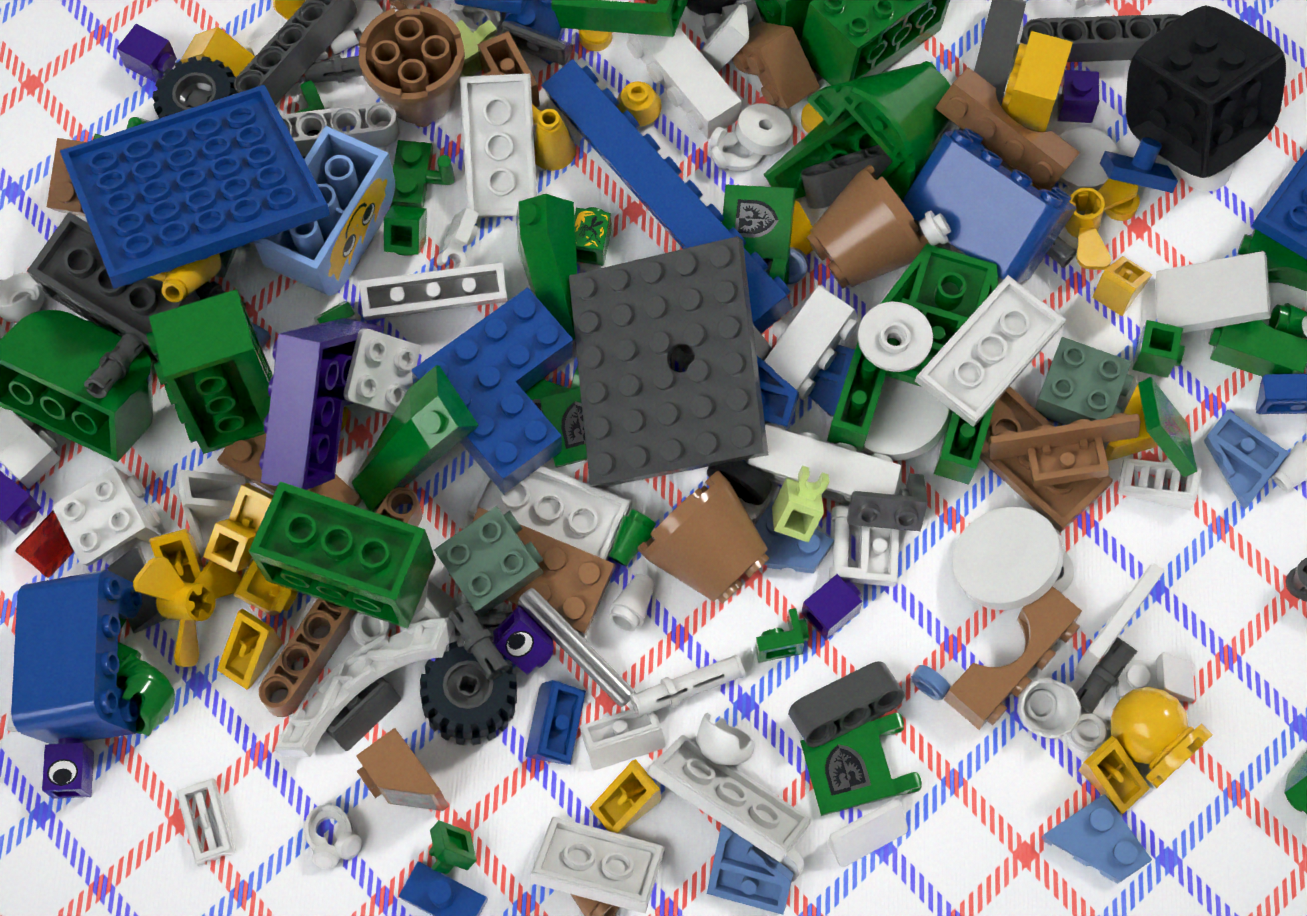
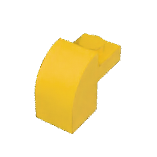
M249 483L242 484L229 518L215 523L203 557L234 572L247 568L252 560L249 549L273 495Z

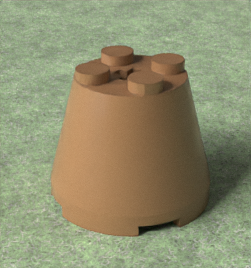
M421 5L420 9H404L396 12L392 8L373 19L363 31L359 41V65L365 81L385 104L395 110L399 119L415 124L418 127L429 126L433 121L447 113L455 99L465 59L464 45L458 27L441 11Z
M870 164L854 176L810 229L811 234L807 236L811 247L821 261L826 258L831 261L828 267L842 289L848 285L851 288L911 264L926 244H930L924 235L920 237L917 232L919 228L914 222L913 216L883 177L876 179L874 175L875 170Z
M717 471L705 481L709 488L704 485L701 489L698 488L694 493L690 494L650 533L653 538H650L646 543L643 542L637 550L649 562L711 601L714 602L718 599L723 604L743 585L738 579L745 573L750 578L770 558L765 554L768 550L766 544L730 482Z

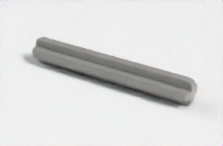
M534 588L525 591L520 596L518 604L618 706H625L631 699L630 694L636 693L635 690Z

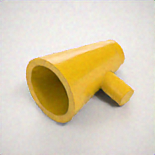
M532 104L533 124L536 126L534 131L535 164L542 169L550 171L563 169L573 161L576 154V145L556 110L545 109L541 112Z
M218 253L207 259L197 260L174 268L169 272H162L147 278L162 281L163 296L170 302H180L218 274L221 268V258Z

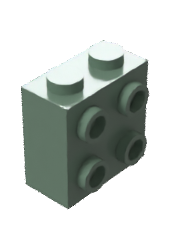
M1061 337L1035 409L1045 418L1065 425L1080 419H1088L1090 421L1107 419L1114 414L1121 413L1122 407L1116 405L1120 395L1127 396L1134 376L1128 375L1132 361Z
M497 506L433 549L470 605L480 616L488 613L544 573L538 565L544 560L531 541L525 545L517 533L522 530V527L511 511L503 514Z

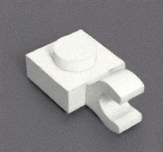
M466 207L453 216L442 244L444 249L437 257V265L442 266L445 264L449 256L455 260V268L466 267L467 258L463 252V246L470 245L477 234L478 227L475 223L479 216L478 212Z

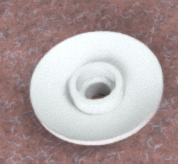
M885 302L879 304L864 315L859 325L858 343L862 353L872 364L887 371L901 372L915 368L926 359L932 347L933 333L929 321L918 309L906 303ZM895 338L899 341L900 345H890L887 340Z

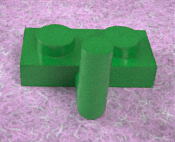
M398 140L393 164L395 191L391 206L423 208L427 184L452 185L455 181L451 158L447 155L440 156L437 160L439 171L430 170L433 156L432 143Z

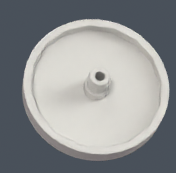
M886 376L863 450L869 454L878 453L889 456L893 461L917 457L934 447L944 436L952 410L923 387Z
M1024 507L997 508L977 517L959 536L952 555L953 572L963 592L975 603L994 610L1017 609L1038 600L1054 585L1063 565V547L1053 525L1040 513Z

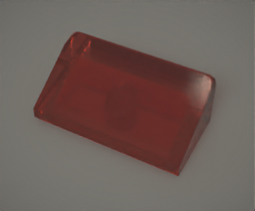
M53 509L16 548L15 552L42 575L49 578L71 556L74 550Z

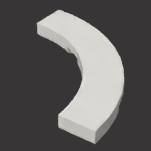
M449 618L430 619L413 623L405 631L391 637L385 634L350 655L315 687L318 692L305 708L301 709L299 707L296 710L274 750L282 757H311L316 745L334 718L367 686L404 665L430 658H442L454 630V623Z

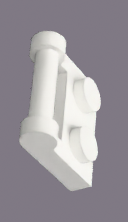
M849 506L833 507L831 521L835 523L833 567L829 568V580L838 574L844 582L850 580L852 583L895 587L898 583L899 529L860 526L858 568L848 567L849 524L847 523Z

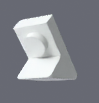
M1161 652L1156 660L1131 659L1117 678L1119 680L1116 686L1117 700L1133 689L1152 687L1164 690L1182 702L1195 701L1193 663L1167 652Z

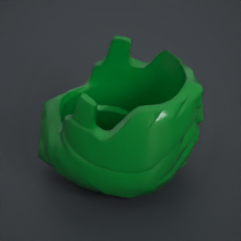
M131 653L119 662L120 666L116 685L117 688L125 691L122 696L123 699L130 700L134 698L138 703L139 717L136 720V733L150 736L152 731L164 722L165 717L169 715L170 710L173 708L175 691L163 673Z

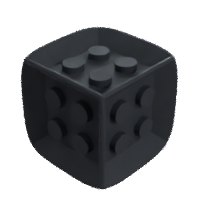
M1207 5L1195 8L1157 32L1134 54L1127 78L1126 119L1128 127L1140 142L1143 137L1152 138L1160 142L1162 148L1158 155L1181 170L1200 178L1215 175L1257 146L1275 126L1281 111L1285 86L1286 60L1284 52L1269 37L1226 11Z

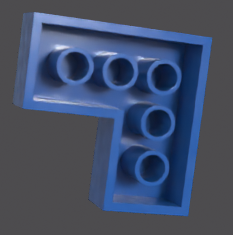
M528 287L411 370L414 384L433 367L440 365L479 425L460 443L503 494L561 452L562 435L528 397L525 391L573 357V339Z

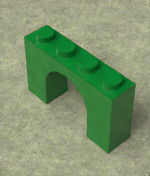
M1255 228L1251 235L1244 234L1237 254L1244 255L1264 251L1267 257L1268 283L1286 284L1307 291V259ZM1262 320L1215 327L1208 341L1209 345L1214 346L1210 356L1211 360L1261 377L1272 373L1303 374L1307 364L1306 339L1276 330L1265 324Z

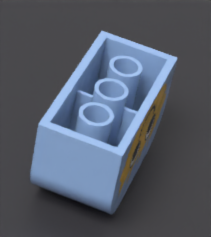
M325 125L304 160L328 204L330 216L253 242L266 268L328 296H332L344 286L384 221V217L389 211L393 200L395 177L387 152Z

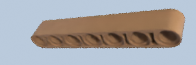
M407 487L393 489L375 512L417 527L423 517L422 508L416 493ZM402 504L413 505L408 513L398 514L395 512ZM321 599L316 600L260 684L259 698L272 715L287 717L296 711L350 630V621L356 611L334 606L333 603ZM321 626L330 627L329 634L326 637L320 639L313 638L317 628ZM298 658H309V663L304 669L299 671L292 670V665ZM279 689L288 690V694L283 701L279 703L271 702L272 694Z

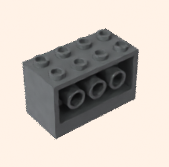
M71 212L67 213L27 270L28 274L47 296L86 320L116 335L123 336L130 333L139 337L142 341L141 344L144 345V350L148 353L150 359L158 362L157 354L153 355L146 333L152 332L149 316L200 301L199 296L194 291L180 302H170L162 294L163 282L151 278H144L133 284L114 289L88 223Z

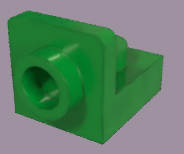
M796 608L788 609L787 623L789 631L784 632L782 628L766 630L761 636L756 637L755 651L758 663L803 654L804 641H809V632L805 618H798Z

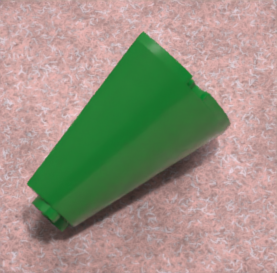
M928 61L827 86L818 90L807 99L829 126L838 121L846 110L851 113L893 160L877 179L883 177L901 201L906 196L951 122L950 119L935 109L951 85L937 71L936 67Z

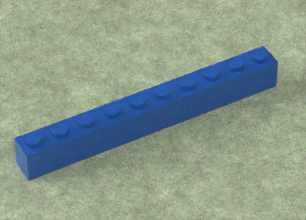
M572 59L541 85L552 103L682 249L736 236L743 240V246L747 244L734 227L728 231L721 223L725 219L712 203L706 206L700 200L703 194L690 179L685 183L680 178L679 174L682 171L670 156L665 159L661 157L658 153L661 148L649 133L642 136L637 130L640 125L628 110L622 113L616 107L619 101L607 87L601 90L596 85L599 80L587 65L581 68ZM744 248L752 322L762 334L793 308L788 299L791 291L781 278L777 276L772 279L766 273L769 267L757 252L750 255Z

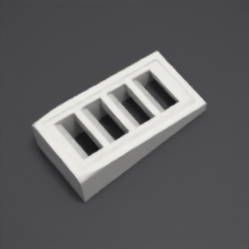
M1124 458L1117 494L1190 511L1197 500L1202 469L1197 468V472L1183 477L1172 463ZM1134 471L1140 472L1138 486L1131 485ZM1149 474L1155 475L1153 488L1147 487ZM1164 478L1171 479L1169 490L1162 489ZM1180 481L1186 483L1184 492L1178 491Z

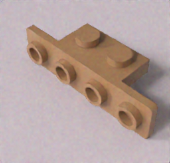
M1118 413L1107 419L1095 421L1080 419L1069 425L1056 427L1042 425L1030 431L1017 433L1014 431H1003L996 436L988 438L990 460L1027 455L1033 487L1109 476V466L1103 443L1137 438L1139 436L1140 418L1138 414L1127 415L1125 413Z

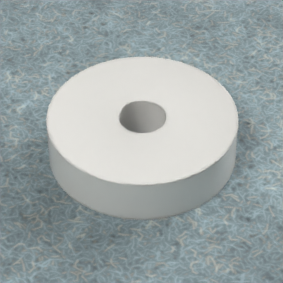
M764 103L752 104L744 108L740 113L735 129L736 136L740 143L748 150L761 155H773L786 148L792 134V123L781 109L773 105Z

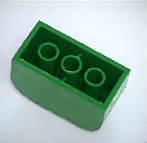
M37 311L22 318L0 339V407L11 410L31 422L118 462L145 433L153 420L151 359L143 349L129 366V373L123 379L116 381L104 398H95L87 392L89 387H85L84 383L98 368L100 358L106 352H111L123 336L116 335L91 321H86L65 311Z

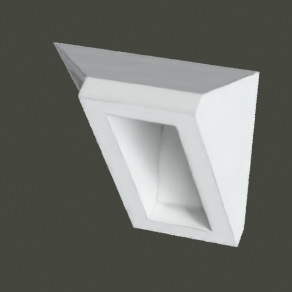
M179 470L177 472L182 507L201 558L205 553L215 523L229 518L240 486L246 483L245 476Z

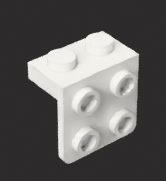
M361 329L358 332L349 368L344 398L347 401L367 406L368 410L393 415L413 384L411 370L417 366L421 345L371 329Z
M112 467L55 504L54 512L81 564L90 566L135 537L150 544V538L162 535L158 527L161 519L151 505L146 504L142 496L146 493L145 489L135 475L129 476L116 467Z

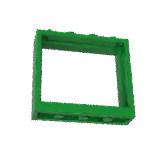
M552 0L551 8L556 14L560 28L674 37L688 0H658L657 4L606 0Z

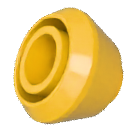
M635 81L629 83L616 98L619 101L616 107L622 113L628 110L637 120L640 127L651 124L660 115L662 108L661 99L656 91L645 82Z

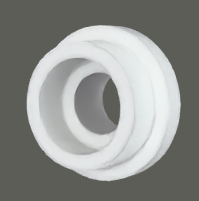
M932 211L925 213V218L919 221V225L927 240L932 246L938 243L946 244L948 242L947 234L951 230L943 215L939 213L935 216Z

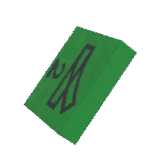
M1152 377L1139 382L1138 387L1147 432L1183 477L1197 472L1186 420Z

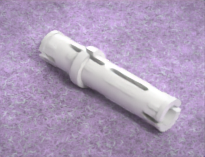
M734 654L729 658L701 667L674 679L665 677L660 680L661 684L630 694L631 704L638 717L668 705L674 708L679 706V701L745 677V671L740 658Z

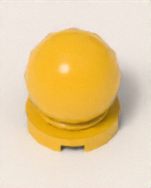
M1143 687L1131 690L1119 699L1112 711L1110 722L1111 735L1119 741L1132 761L1150 764L1149 769L1151 771L1147 774L1146 778L1156 789L1213 736L1202 723L1195 729L1192 726L1189 727L1187 712L1179 700L1166 691L1157 688Z

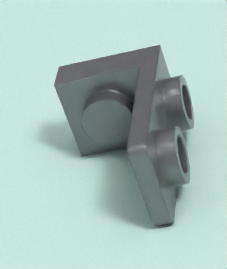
M909 473L906 488L901 487L898 495L854 491L847 514V523L857 526L921 532L928 505L924 475Z

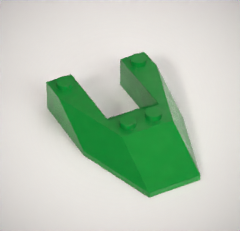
M926 244L880 304L885 302H902L918 309L927 318L932 328L933 342L926 359L915 368L907 371L893 372L872 364L862 353L857 341L831 423L827 442L834 444L846 443L856 447L857 451H863L885 377L920 386L915 382L916 376L997 288V264L930 244ZM895 338L887 340L890 345H900L899 341ZM995 403L974 427L952 411L933 474L967 485L970 484L978 466Z

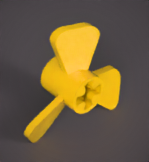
M1108 179L1099 191L1092 188H1080L1071 194L1069 202L1077 208L1065 225V228L1071 236L1078 238L1076 260L1082 268L1105 270L1110 266L1111 256L1098 233L1103 211L1133 199L1138 193V185ZM1032 183L1033 187H1035L1038 190H1041L1035 184ZM1085 211V214L1080 215L1077 212Z
M165 557L150 559L136 575L133 581L134 590L138 593L156 597L157 610L165 619L180 620L174 660L178 667H191L197 664L199 660V646L196 621L207 620L214 612L216 599L233 594L241 581V577L237 572L209 560L194 583H186L182 581L170 561Z

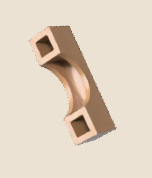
M969 67L952 83L935 107V109L961 129L968 128L983 138L982 145L998 155L1012 168L1028 175L1033 180L1032 183L1040 189L1051 190L1080 153L1053 131H1033L1013 120L1000 106L996 96V88Z
M1052 586L1041 598L1024 606L1017 618L1025 639L1022 656L1011 664L1001 667H987L973 662L948 690L944 701L978 730L987 721L993 726L1008 709L1003 703L1009 696L1013 694L1018 698L1027 684L1032 681L1027 676L1037 666L1042 671L1054 658L1056 652L1052 648L1061 639L1064 643H1067L1078 631L1080 625L1076 621L1082 610Z

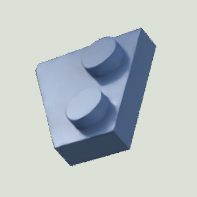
M1230 410L1224 413L1204 439V443L1237 500L1245 509L1290 453Z
M771 501L755 524L756 529L768 548L765 554L770 559L764 565H767L766 568L780 570L791 568L796 572L814 574L834 545V539L818 529H815L809 543L774 531L772 505L774 502Z
M1105 794L1041 837L1048 845L1052 846L1053 844L1074 856L1073 859L1097 869L1101 875L1117 884L1152 861V858Z
M722 824L706 894L784 915L794 873Z

